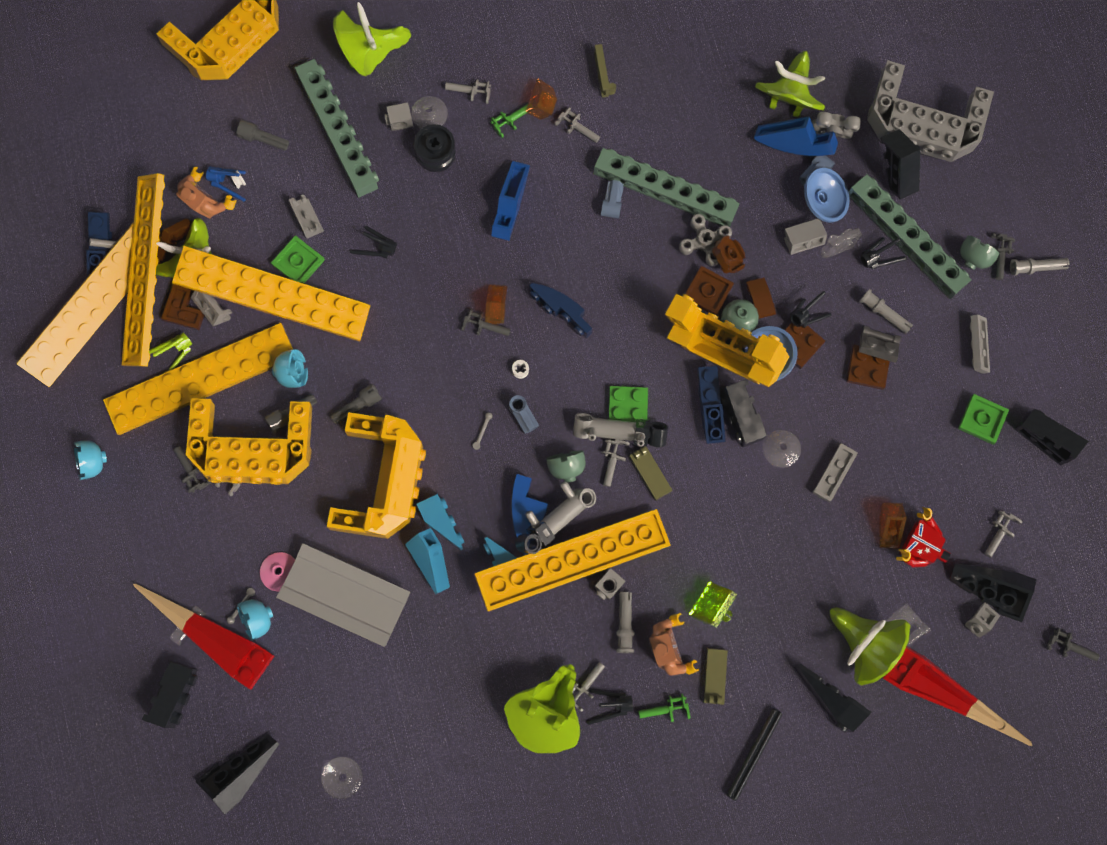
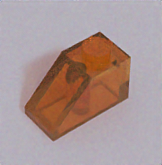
M537 79L526 112L540 120L551 116L557 101L554 88Z
M489 285L485 322H490L491 324L504 323L508 286Z
M901 503L882 504L879 518L880 548H900L907 518Z

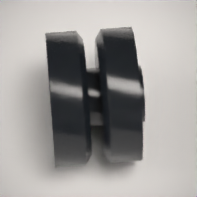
M436 124L425 126L418 131L414 139L418 163L430 172L447 170L456 158L455 140L452 133L446 127Z

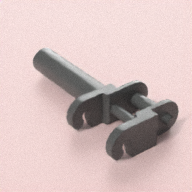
M993 233L991 238L1001 241V248L996 249L1000 254L997 258L995 279L1003 280L1005 253L1011 254L1014 252L1012 242H1015V239L1007 237L1006 234L999 233L996 235ZM1004 242H1008V248H1004Z
M473 309L467 312L469 315L465 316L461 331H464L467 323L471 322L478 324V336L482 328L507 336L510 335L511 331L509 328L482 321V318L485 319V316H483L484 312L478 314L473 312ZM471 316L478 317L479 321L471 320Z
M181 446L174 449L184 469L189 474L188 477L185 476L182 480V483L186 482L189 487L188 493H194L195 490H201L212 483L207 480V483L203 482L200 484L196 478V474L200 471L193 468ZM193 478L197 485L192 486L189 480Z
M1059 627L1056 630L1054 629V635L1050 636L1046 647L1050 651L1052 649L1051 645L1056 641L1064 646L1063 657H1067L1068 654L1066 652L1071 650L1094 661L1099 659L1098 653L1071 643L1072 633L1066 634L1061 632ZM1058 636L1065 637V641L1059 640Z

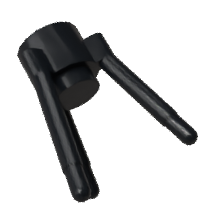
M365 226L364 228L375 236L363 232V235L379 242V250L381 252L350 250L351 254L379 256L387 259L388 255H394L397 242Z
M882 237L868 250L862 252L860 258L866 268L871 267L873 270L880 266L907 260V257H901L878 263V260H880L879 254L898 243L900 238L895 239L877 251L874 250L885 240Z
M822 291L805 308H801L806 301L803 298L794 311L789 314L792 324L796 327L802 326L805 328L809 324L830 317L832 314L827 313L808 320L810 316L808 310L826 292Z
M590 689V693L617 697L615 702L599 703V707H615L618 712L587 722L588 725L627 715V712L633 711L631 695L626 696L625 693Z

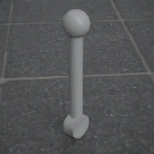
M489 412L485 414L486 419L478 439L473 443L475 450L480 449V441L489 420L492 419V414Z
M253 588L247 589V595L242 602L255 595ZM237 609L232 616L227 618L228 624L235 622V617L238 614Z

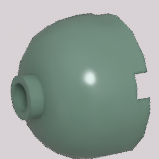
M968 235L960 247L961 257L966 261L964 265L972 270L990 267L997 260L1000 253L986 243L985 245L980 242V239Z
M738 299L726 305L721 313L720 321L724 322L727 320L733 323L735 328L739 330L744 328L753 332L758 325L759 314L754 304L748 300Z
M583 450L570 451L567 454L560 453L546 459L550 473L555 478L564 479L566 482L575 481L576 476L582 474L586 465Z

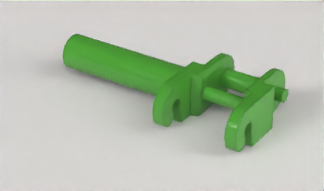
M530 102L507 117L506 113L502 111L495 119L491 117V124H494V130L501 138L504 135L501 133L500 127L504 124L510 125L513 130H516V125H513V122L534 109V105ZM503 118L504 122L498 124L497 121Z
M681 693V697L672 698L669 696L667 700L668 703L670 702L669 707L666 705L639 710V718L669 713L671 722H674L672 711L683 708L686 710L687 719H690L688 703L685 704L686 696L684 697L683 693ZM682 701L681 706L673 707V702Z

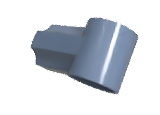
M826 155L816 156L808 169L799 177L801 184L805 185V181L812 171L819 168L832 169L835 162Z
M608 181L601 216L619 219L624 185L620 181Z
M520 395L513 396L509 402V410L516 418L524 434L530 433L539 427V424L529 409L525 398ZM515 401H519L523 404V408L516 410L512 404Z

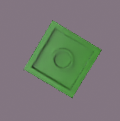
M295 235L271 264L290 280L304 284L325 259Z
M610 386L609 419L636 422V419L647 420L648 388Z
M973 394L958 429L994 445L1009 409Z

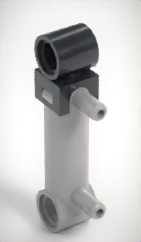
M578 413L574 418L573 435L581 439L588 438L590 441H594L596 437L634 441V445L640 447L647 446V443L653 447H664L669 427L663 422H652L649 425L648 420L636 419V422L595 418L587 413Z
M566 481L561 483L560 486L568 498L541 521L537 520L532 511L526 512L525 516L531 523V526L526 529L529 534H521L516 538L515 546L517 550L526 554L538 553L542 546H546L555 538L554 535L584 509L590 508L595 504V492L590 488H576L572 491ZM528 540L530 541V546H529V548H528V546H527Z

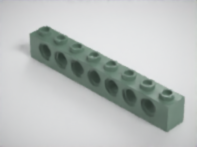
M313 59L295 67L297 76L358 198L377 190L379 178L375 171L371 172L369 166H372L367 155L363 156L361 152L364 150L360 140H355L354 135L356 133L352 125L348 126L346 122L348 117L344 109L340 110L338 106L340 101L336 94H332L331 90H333L329 79L325 80L323 76L325 71L322 65H318L316 60ZM322 95H326L323 99L319 98ZM334 110L333 113L327 114L328 111ZM338 125L342 126L340 129H334ZM344 141H350L346 145L342 144ZM357 156V159L350 160V157ZM360 171L366 172L362 176L357 175Z
M603 148L594 167V175L609 181H620L626 188L690 214H701L705 220L720 226H731L740 204L731 197L726 198L719 195L716 191L703 189L699 184H691L681 177L669 175L664 170L651 168L647 163H639L630 156L617 154L612 149ZM617 164L620 168H613L612 165ZM635 171L637 175H630L628 172ZM652 178L654 182H647L645 179ZM663 185H669L671 189H665ZM680 192H686L688 196H682ZM701 198L705 203H699L697 199ZM718 205L722 210H716L714 206Z
M866 174L851 187L849 197L892 241L900 238L896 245L949 299L953 298L971 281L968 273L961 269L955 260L948 256L942 247L930 238L927 231L922 230L917 225L914 218L904 212L900 204L895 203L891 199L887 191L882 190L878 186L874 178ZM868 194H872L874 199L870 198ZM880 207H885L887 212L883 211ZM893 220L899 221L900 225L895 224ZM906 233L912 234L913 238L908 237ZM919 246H923L926 251H922ZM933 259H936L939 262V265L935 264L933 262ZM946 272L950 273L952 275V278H949L946 275Z

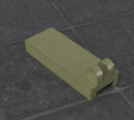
M597 44L594 48V57L602 98L609 97V95L615 94L616 84L609 83L603 47L602 44Z
M646 446L629 455L655 501L673 491Z
M707 649L703 703L724 705L728 650Z

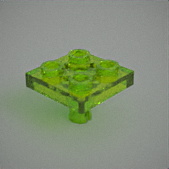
M709 582L703 589L697 602L693 605L689 615L698 621L717 628L722 620L724 622L730 620L726 614L732 617L733 613L728 609L737 594L733 590Z

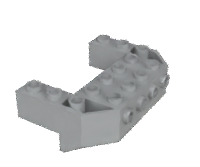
M887 60L882 69L867 119L879 140L881 137L900 129L915 145L920 147L922 154L949 162L974 151L982 140L994 91L976 86L969 96L964 118L896 98L905 65Z

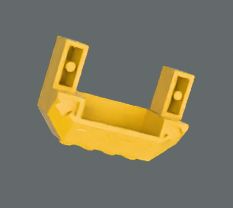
M242 0L196 44L170 21L156 34L161 44L184 63L194 77L200 80L228 79L279 30L278 4L276 0Z
M676 294L665 313L674 324L667 339L754 383L770 387L777 381L790 357L786 352V348L779 342L780 339L771 334L769 336L762 334V336L756 338L752 336L750 331L744 328L739 330L735 328L733 323L727 320L722 322L718 320L716 315L710 312L708 314L702 313V309L697 307L698 304L693 302L694 299L686 294H683V296ZM715 331V335L711 337L710 333ZM728 339H732L731 344H726ZM744 347H749L747 352H743Z
M191 398L186 456L209 482L289 484L309 466L312 451L310 447L312 406L310 402L290 401L288 439L212 437L215 412L214 403L211 399Z
M348 412L345 427L347 436L383 441V456L373 508L368 507L367 513L330 507L327 528L333 531L388 539L408 525L411 518L415 517L416 506H413L414 499H418L419 496L417 482L422 478L423 469L420 468L421 461L425 460L426 450L423 449L422 442L406 420L390 415H385V418Z

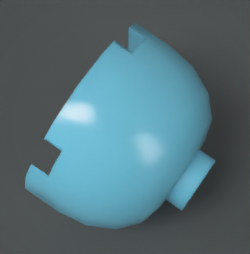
M297 349L282 352L276 357L272 374L279 384L286 388H298L306 384L308 368L304 369L303 362H306L305 357Z
M89 440L74 442V445L78 447L74 448L77 470L80 469L79 479L95 477L102 471L103 463L107 462L105 451H101L99 445Z
M252 599L237 604L239 617L247 629L246 633L250 640L253 641L265 635L271 626L270 618L273 617L270 607H265L262 602Z

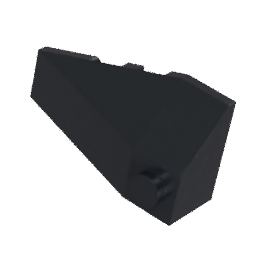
M956 563L950 581L969 594L973 593L981 598V602L991 605L1002 616L1023 622L1035 590L1037 579L1017 572Z
M796 664L794 667L830 718L837 723L835 726L842 732H854L871 714V711L850 696H841L840 691L835 686L828 683L826 685L823 684V679L802 664Z
M266 734L246 746L245 751L239 755L233 754L229 756V761L224 764L212 766L195 782L212 802L226 814L242 800L279 744L269 734Z

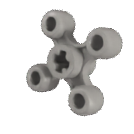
M820 112L817 115V119L812 121L816 134H822L825 130L826 133L834 131L836 137L849 139L852 138L853 132L859 130L860 118L848 116L844 120L845 116Z
M695 214L691 218L690 225L696 230L697 237L692 240H682L679 245V251L683 255H689L693 250L700 249L706 253V263L712 267L716 266L719 262L713 255L712 248L715 242L724 236H730L731 238L732 230L727 225L719 227L715 232L706 229L704 216Z

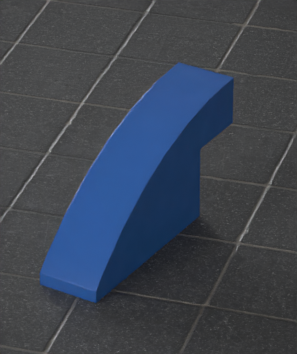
M810 117L760 125L754 135L755 140L762 144L797 155H834L838 146L834 131L816 134Z
M512 161L499 196L497 215L492 226V237L510 240L530 165Z
M519 474L516 475L512 495V518L516 538L521 534H529L526 529L531 526V523L525 516L526 512L532 511L537 520L541 521L545 517L548 507L547 503L527 497L532 478ZM528 540V542H527L528 548H529V546H530V541H529V540Z

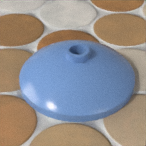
M828 168L816 169L808 175L804 185V195L810 211L824 222L832 223L842 219L848 211L850 199L847 186L840 175Z
M774 326L761 327L751 332L752 336L756 338L762 336V334L766 336L771 334L780 339L779 342L786 348V352L790 357L777 381L787 376L797 361V346L792 336L785 330ZM744 347L743 352H747L749 347Z

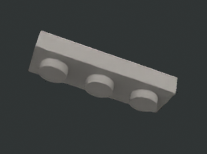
M978 314L972 315L970 330L972 332L971 348L973 350L972 366L975 371L982 374L990 373L987 318Z
M841 443L814 489L813 494L830 503L858 452Z

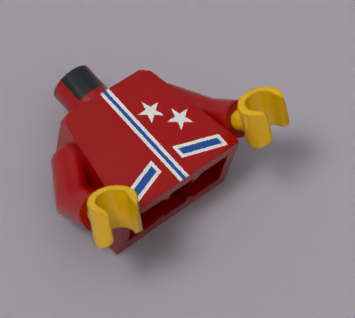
M922 507L924 510L923 514L917 513V517L922 518V520L915 522L902 549L898 550L902 556L896 557V560L903 561L910 567H926L933 564L936 559L946 563L951 556L950 552L942 548L946 539L942 536V531L932 517V510L926 507Z

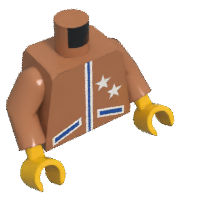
M194 167L191 174L187 175L177 184L178 192L176 195L194 211L209 219L226 209L233 210L237 200L232 201L231 195L226 196L224 203H219L195 183L199 182L204 172H196L198 167Z
M681 613L670 615L669 619L653 626V633L649 638L658 667L665 670L671 676L685 673L690 675L699 671V669H695L693 664L697 663L696 660L686 664L682 663L672 626L684 624V621L679 622L678 619L682 615Z

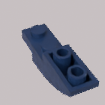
M88 212L89 239L112 241L109 213ZM89 246V250H86L87 277L111 248Z
M535 283L529 285L530 296L533 300L539 301L543 305L542 308L547 314H552L556 317L561 313L563 320L567 323L570 322L579 336L583 335L585 338H588L592 334V327L582 318L585 310L578 303L553 288Z
M698 367V392L706 444L726 442L718 367Z

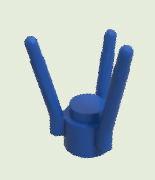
M212 166L207 169L206 179L212 181L211 186L218 187L243 202L246 201L239 194L219 184L224 181L225 175L239 177L240 174H246V171L238 170L239 173H236L237 170Z

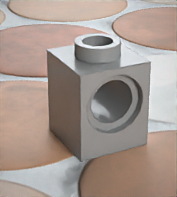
M408 102L387 107L388 114H384L387 125H391L392 131L413 127Z
M610 568L595 585L594 588L597 590L595 593L602 600H605V598L610 600L625 583V580ZM605 581L613 583L614 589L612 591L604 589L603 583Z

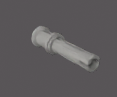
M1067 257L1044 260L1027 258L1026 260L1019 261L1012 259L1010 262V272L1013 276H1016L1019 273L1031 275L1035 271L1067 270L1069 266L1065 265H1069V259Z
M871 289L859 301L871 308L873 313H879L904 332V334L913 326V324L888 307L883 298L880 299L874 295Z
M620 592V626L617 632L618 649H616V652L634 653V649H632L634 632L631 626L632 593Z

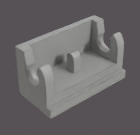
M301 195V199L298 201L294 198L289 199L307 239L324 232L309 199H306L305 195Z
M820 219L786 228L784 231L786 235L784 240L790 255L825 245L827 233Z
M194 291L191 299L212 326L230 320L229 314L232 313L230 309L223 310L213 296Z

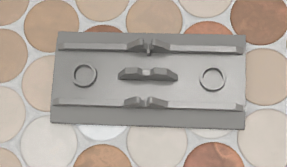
M302 543L296 560L276 598L385 647L407 602L410 591Z

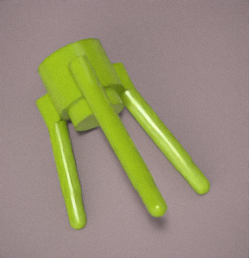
M183 332L173 339L149 350V353H154L153 356L156 357L173 346L178 351L183 350L169 368V370H173L183 357L191 351L189 347L192 345V342Z

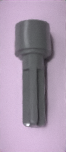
M242 119L238 125L236 133L239 138L250 142L257 140L284 151L288 149V140L259 130L254 123Z
M372 383L359 391V397L331 415V419L335 424L345 420L348 412L355 413L364 406L371 407L382 400L378 390Z
M310 394L298 402H310L311 406L317 403L314 395ZM290 407L283 411L276 410L264 417L274 434L287 426Z

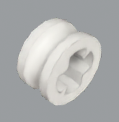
M241 175L239 177L230 176L238 189L241 185H246Z
M517 360L512 365V373L516 378H525L529 373V366L524 360ZM517 366H519V367L524 366V367H525V368H524V371H525V372L522 373V372L520 371V372L517 373V372H516V371H517Z

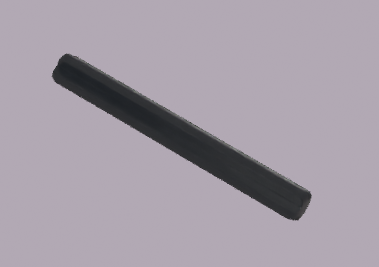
M772 709L727 793L730 799L738 800L782 717V712Z

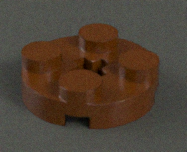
M724 236L719 239L712 248V253L721 265V270L726 274L742 270L745 267L743 259L746 258L741 244L736 239L733 241L729 239L730 236Z

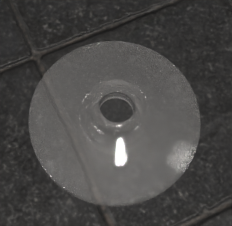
M426 96L415 102L411 110V116L415 125L422 129L431 124L443 126L447 120L448 112L442 100L437 97Z
M777 430L770 433L764 440L763 454L766 460L773 466L785 468L793 465L799 459L801 445L793 433L786 430ZM784 444L786 450H781L780 445Z
M348 757L332 759L326 764L322 772L321 781L323 788L334 798L345 799L351 797L359 790L362 783L360 766ZM344 773L346 775L345 781L339 779L340 774Z

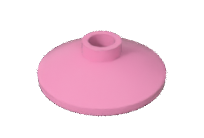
M283 552L269 555L263 561L260 568V578L263 584L268 589L279 592L295 562V558ZM277 568L282 569V572L279 575H276L275 570Z

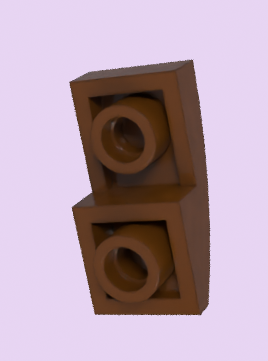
M765 278L746 282L752 304H754L758 311L759 319L776 315L774 303Z

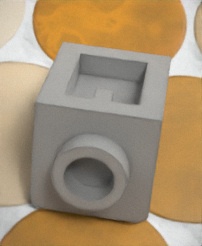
M983 603L975 615L966 622L965 626L977 637L981 638L991 631L1000 615L988 604Z

